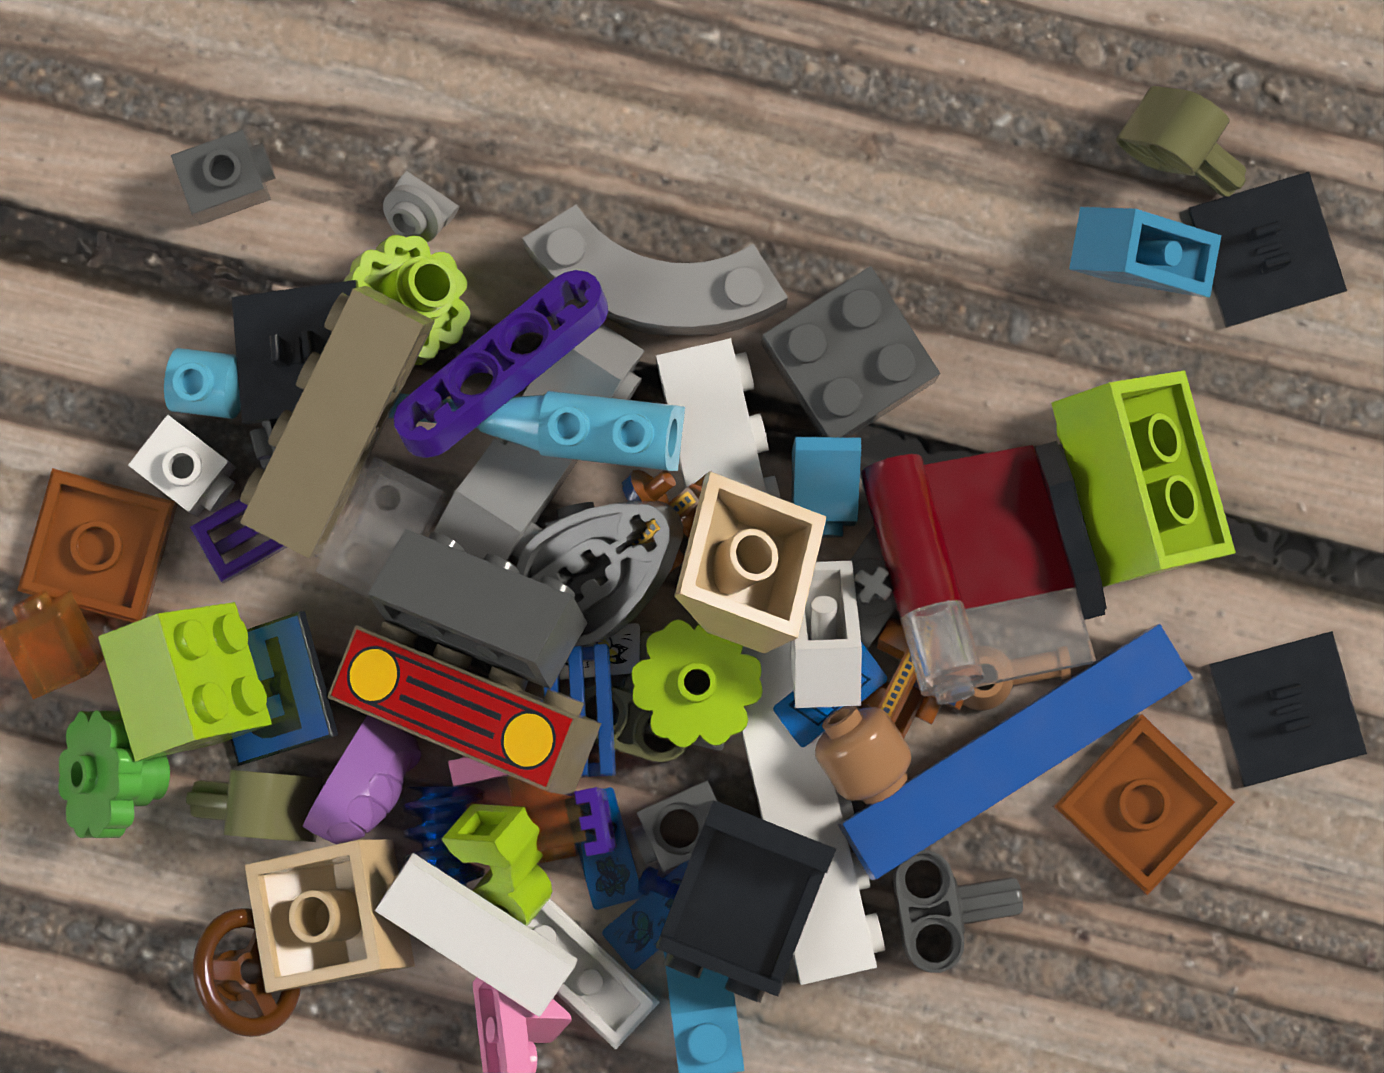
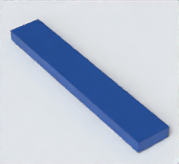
M1161 624L1154 625L907 780L889 798L875 804H869L837 825L869 878L876 880L1184 685L1193 677Z

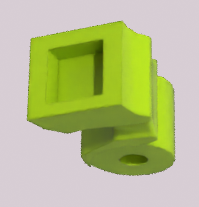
M471 804L443 836L442 841L450 853L462 863L473 862L490 866V870L472 891L526 926L531 923L549 901L552 894L551 881L543 869L537 865L543 857V853L537 850L536 845L540 829L531 821L525 807Z

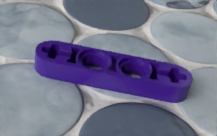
M580 270L564 272L557 276L409 394L397 406L394 414V427L406 449L413 455L424 458L438 456L449 450L595 332L604 323L608 314V302L597 278L587 271ZM573 298L581 303L587 300L586 305L581 308H577L573 304L566 306V303ZM548 316L551 317L554 325L559 323L560 327L558 329H552L547 320ZM534 332L543 336L540 346L531 353L521 355L510 351L512 343L517 337L525 333ZM483 372L493 376L491 385L479 394L468 395L460 390L463 382L475 373ZM450 396L457 410L452 411L449 403L444 404L443 400ZM424 418L431 423L435 421L437 423L429 430L422 426H416Z

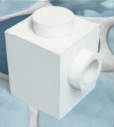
M169 415L164 418L128 464V466L196 517L200 515L204 508L210 512L215 511L229 495L235 484L229 476L236 467Z

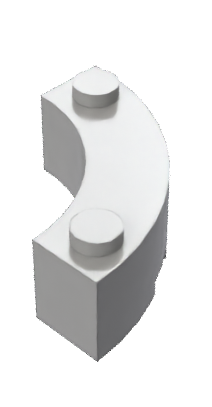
M577 204L522 238L526 252L550 281L568 271L580 270L589 272L597 278L607 299L608 314L606 318L618 323L619 326L642 333L667 337L669 335H718L753 325L786 309L788 297L754 244L729 256L706 262L672 263L654 260L629 251L610 240L586 218ZM575 298L572 299L575 303H577L580 306H585L587 303V300L581 303L577 301Z
M602 324L589 337L530 383L522 396L544 395L548 391L630 400L641 382V378L632 372L642 357L644 350ZM494 438L471 472L454 492L434 532L448 536L460 544L466 553L481 559L486 554H492L506 561H509L512 556L519 560L528 542L543 530L535 524L578 460L542 456L537 450L501 438Z

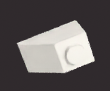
M852 561L816 562L799 636L797 639L790 641L795 708L861 706L862 644Z

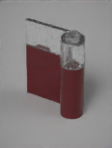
M1033 445L924 465L922 457L918 454L899 455L875 462L860 472L921 695L935 696L937 704H948L971 697L975 694L974 688L1088 665L1096 661Z

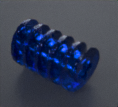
M472 786L407 787L422 793L421 798L403 805V812L422 819L421 824L403 831L404 838L422 844V849L413 853L465 887H467V883L484 877L486 874L485 868L470 862L462 863L450 853L442 838L467 810V805L485 798V791ZM412 853L403 857L404 864H406Z

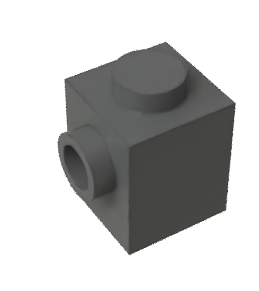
M243 129L171 155L191 214L200 225L271 200L265 182L276 179L268 153L263 143L252 146Z

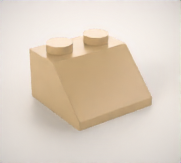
M710 471L704 477L675 592L676 599L706 632L764 654L797 639L827 517Z
M393 839L355 840L245 865L266 993L362 978L415 967L410 934L375 911L379 902L399 874Z

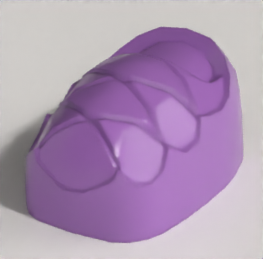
M367 715L320 791L302 827L336 845L364 837L365 833L373 830L386 817V814H389L394 808L403 789L402 786L406 773L413 769L420 761L421 750L417 739L407 731Z

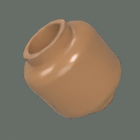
M844 706L824 720L822 727L825 732L816 743L815 757L838 794L850 801L862 800L867 805L875 804L889 798L905 784L908 779L906 771L911 763V751L885 711L876 707L858 710L856 706Z

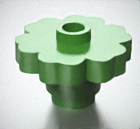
M120 710L80 711L75 720L68 725L66 732L68 749L64 750L59 757L60 776L58 784L60 796L67 800L66 821L71 828H74L79 838H120L126 828L130 827L134 821V807L147 806L152 800H159L166 794L170 780V767L167 756L135 762Z

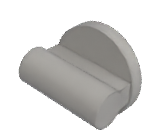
M408 171L401 176L383 202L385 217L397 235L404 236L405 238L420 236L426 242L433 240L444 226L449 225L460 207Z

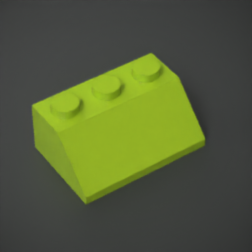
M1185 370L1109 382L1051 402L1057 423V436L1063 446L1066 460L1074 479L1088 537L1099 568L1102 587L1149 577L1236 553Z

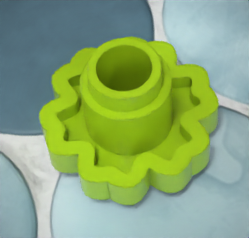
M400 235L389 236L376 247V250H366L356 257L351 264L350 273L344 279V281L357 280L359 287L368 286L435 321L414 365H422L434 358L438 350H445L456 344L462 337L463 327L470 319L471 313L468 306L459 299L467 288L466 277L457 269L455 260L449 253L436 252L431 255L427 242L420 236H409L406 238Z
M678 619L670 622L663 630L649 636L646 647L650 659L637 663L632 668L631 674L634 684V704L639 709L653 712L650 726L655 735L665 739L669 738L673 744L682 748L691 746L699 735L710 745L719 746L726 742L731 735H736L747 727L748 716L744 707L757 703L763 693L762 683L759 680L761 677V663L756 657L741 654L742 645L710 634L700 624L694 630L688 623ZM693 670L705 672L710 679L708 690L701 695L691 694L684 685L686 675Z

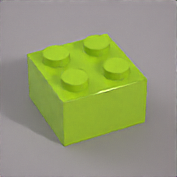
M236 602L157 613L98 636L135 762L213 746L272 725L266 705V692L258 679L248 645V632L239 616Z

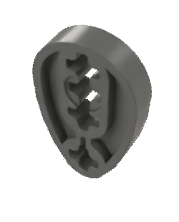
M625 501L589 508L562 518L536 534L524 548L519 558L517 569L521 575L539 581L542 576H547L567 586L573 580V573L590 570L598 563L597 556L606 554L611 562L605 569L606 576L583 583L580 587L582 593L575 594L574 598L587 621V625L575 646L595 643L618 633L636 618L657 594L672 569L681 545L683 523L675 509L661 501ZM652 520L658 522L660 530L654 534L655 542L631 546V544L641 538L640 534L647 528L645 522Z

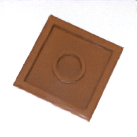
M52 468L17 591L132 623L144 619L178 503Z
M1139 714L1052 807L1143 894L1148 895L1235 802L1143 714Z

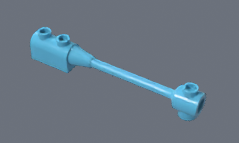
M176 348L168 360L164 378V398L168 410L231 419L237 417L241 411L236 355ZM548 391L544 395L513 397L476 428H479L480 432L537 450L542 456L678 471L685 407ZM399 394V397L388 418H394L397 406L409 394ZM452 399L443 400L444 404L449 403L452 411L457 410ZM426 418L420 420V422L431 423Z

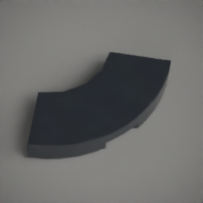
M1057 441L1035 446L1041 474L1074 583V592L1083 620L1105 615L1107 605L1099 568L1088 537L1074 479L1061 444L1058 445Z

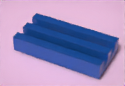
M596 644L591 647L574 646L566 663H569L570 697L584 703L580 715L586 717L583 662L594 661L597 721L601 723L598 731L600 763H588L587 759L580 778L615 776L609 646L607 644ZM560 673L550 689L561 693ZM544 687V697L549 688Z

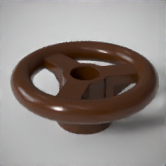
M237 908L226 911L213 919L203 930L194 952L193 978L198 997L210 1017L225 1030L246 1037L263 1036L281 1027L295 1010L301 988L281 991L276 1003L271 993H266L252 909ZM241 927L254 929V933L246 948L229 950L214 955L218 943L229 931ZM245 1000L254 1008L258 1017L250 1018L239 1015L226 1004Z

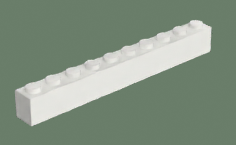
M730 338L656 355V364L665 403L685 407L679 457L685 489L697 482L709 471H712L718 475L780 498L775 475L763 478L758 453L769 451L761 414L749 416L744 397V391L754 389L747 353L734 354ZM790 642L765 654L743 646L741 654L754 656L761 663V677L759 680L762 683V697L757 703L744 707L747 712L748 723L747 727L741 732L761 819L836 848L829 870L824 875L793 954L799 983L804 985L877 968L874 953L885 951L882 931L877 913L865 915L859 891L870 888L869 876L856 854L850 852L848 841L837 825L854 814L852 803L838 794L815 757L816 743L824 732H822L821 728V734L807 746L800 747L773 710L774 705L794 690Z

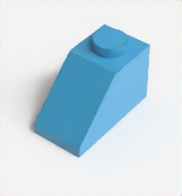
M1080 207L1069 269L1110 282L1210 298L1221 235L1134 208Z
M795 438L792 448L791 503L827 517L822 538L843 537V526H855L858 521L861 438Z
M666 966L679 1073H734L745 1071L735 995L733 992L724 989L728 977L704 968L699 979Z

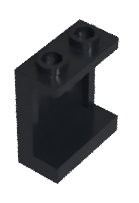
M713 800L655 947L667 953L663 964L699 979L704 968L727 976L728 980L724 989L761 1003L765 992L779 997L784 977L824 875L829 870L836 848Z

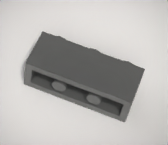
M405 528L368 592L369 597L386 622L549 689L552 688L587 625V621L574 599L575 593L562 582L547 576H542L539 581L521 575L514 565L503 558L492 554H486L483 559L466 553L463 547L453 539L437 532H431L429 537Z

